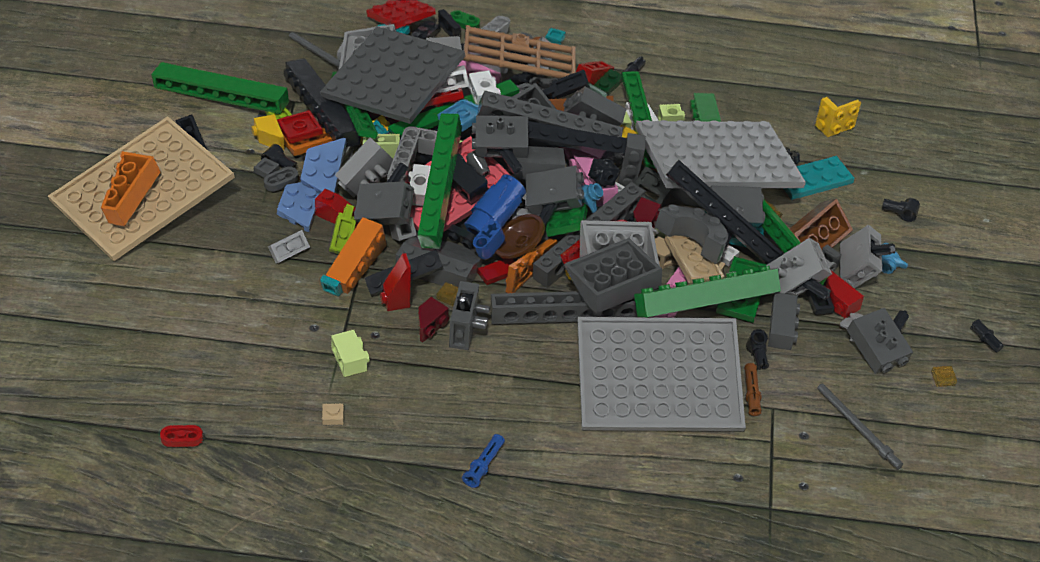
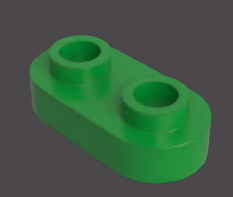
M460 10L450 13L462 29H466V25L480 28V19Z

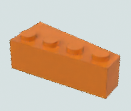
M121 152V161L116 166L117 172L115 177L111 179V188L107 190L101 206L108 223L120 226L126 225L160 174V169L153 156Z
M362 217L326 273V276L340 281L344 293L348 294L356 286L360 278L387 246L383 225Z

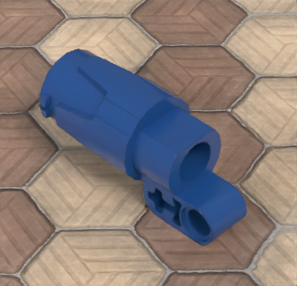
M503 175L495 185L493 184L471 209L472 215L464 223L467 231L476 235L473 245L478 257L481 259L490 258L504 242L505 235L502 227L522 202L521 199L526 194L524 186L510 175Z

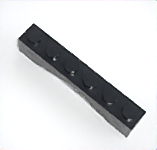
M528 121V146L572 148L589 153L599 159H609L615 164H622L627 138Z

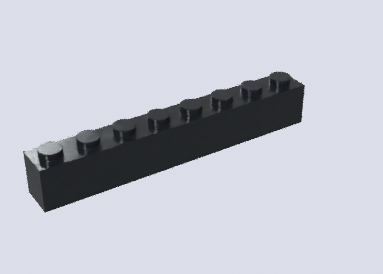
M303 58L285 62V79H288L292 88L297 91L298 96L310 108L312 114L316 116L319 124H322L326 133H329L332 137V140L346 138V147L360 145V136L343 106L337 101L321 97L320 91L324 88L325 83L307 60Z

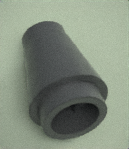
M475 150L466 156L467 164H471L479 175L486 177L490 174L485 158L475 157Z

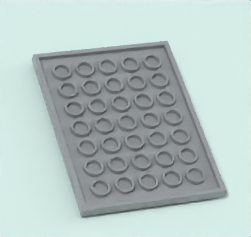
M636 121L635 128L639 135L646 136L645 148L666 188H680L666 175L677 160L686 165L709 187L717 185L804 188L805 186L804 178L769 122Z
M577 318L581 430L745 431L736 318Z

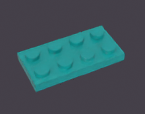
M837 156L796 166L806 182L804 188L783 189L791 200L852 184L855 178Z

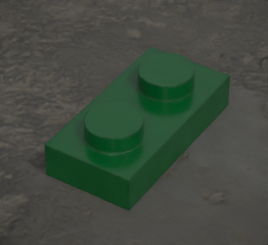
M610 69L593 86L606 92L607 96H609L623 82L622 74Z

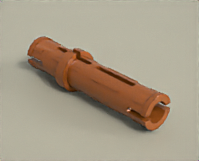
M748 363L744 366L747 386L745 396L749 406V414L758 416L762 411L760 404L762 395L758 386L757 365Z

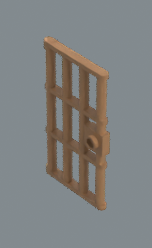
M466 25L464 39L466 56L462 61H472L559 79L570 75V73L540 68V66L570 71L571 74L576 72L574 46L570 47L538 39H530L529 36L522 33L509 35L503 32L499 33ZM469 34L499 39L500 41L469 36ZM468 42H469V43H474V44H479V45H484V46H489V47H494V48H499L500 51H499V50H494V49H489V48H484V47H479V46H474V45H469ZM540 48L570 53V55L540 50ZM504 49H505V50H510V51H515V52H520V53H525V54H530V55H535L536 58H535V57H530V56H525V55H520V54H515V53H510V52H505ZM468 52H473V53H479V54H484V55L499 57V60H498V59H493V58H488V57H483V56H478V55H473V54H468ZM540 57H545V58H550V59H555V60L570 62L571 64H565V63H560V62H555V61L540 59ZM504 59H509V60H514V61H519V62H524V63H529V64H535V67H534V66H529V65H524V64H519V63H514V62H509V61H504Z

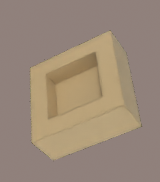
M323 404V425H343V404Z

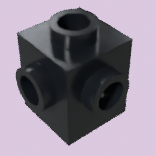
M593 158L588 176L601 187H606L607 185L614 186L618 178L619 168L609 159Z

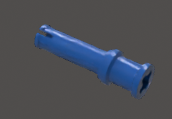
M493 435L479 458L473 460L470 464L471 468L462 475V480L467 486L471 488L479 486L481 477L488 472V465L505 442L501 435Z

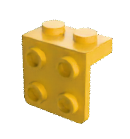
M828 97L822 98L815 126L827 137L852 129L856 125L861 102L855 100L837 107Z

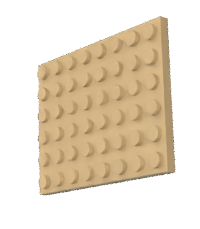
M167 116L48 195V198L107 256L115 261L234 179L235 176L228 167ZM121 152L153 156L160 169V174L126 225L120 226L108 223L101 206L107 190L111 188V179L115 177L117 172L116 166L121 161Z

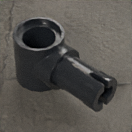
M273 144L261 154V160L265 157L283 168L293 167L297 169V162L287 158L284 150L278 144Z
M908 198L901 202L884 199L882 210L896 212L904 221L912 222L916 220L920 203L914 198Z
M762 329L753 330L746 343L747 350L755 357L758 370H761V366L762 370L769 367L766 356L768 335Z

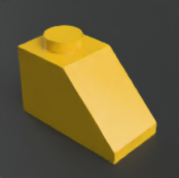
M275 114L254 118V126H251L253 136L257 137L258 142L269 147L273 144H278L284 150V136Z

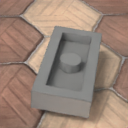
M302 230L268 246L275 263H279L310 247Z

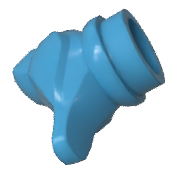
M597 183L582 185L584 191L582 202L589 206L592 213L597 211L596 201L603 196V189Z
M897 252L890 255H882V272L886 274L893 273L897 267L904 269L908 267V263L902 261Z

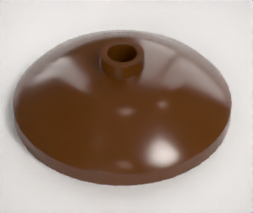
M524 214L506 223L502 227L505 240L497 249L496 254L501 258L513 259L529 253L539 244L545 231L543 220L535 214Z

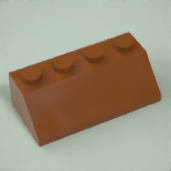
M837 198L821 202L790 228L791 232L801 243L811 238L819 243L821 250L825 245L833 248L853 230Z

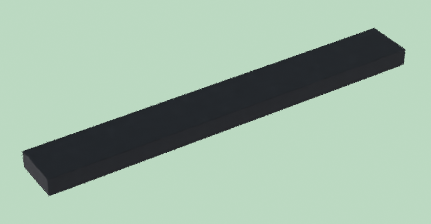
M677 160L666 173L675 184L712 217L718 218L720 223L766 265L784 254L680 160Z

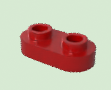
M169 425L161 430L160 439L161 443L167 447H194L203 441V432L196 425Z

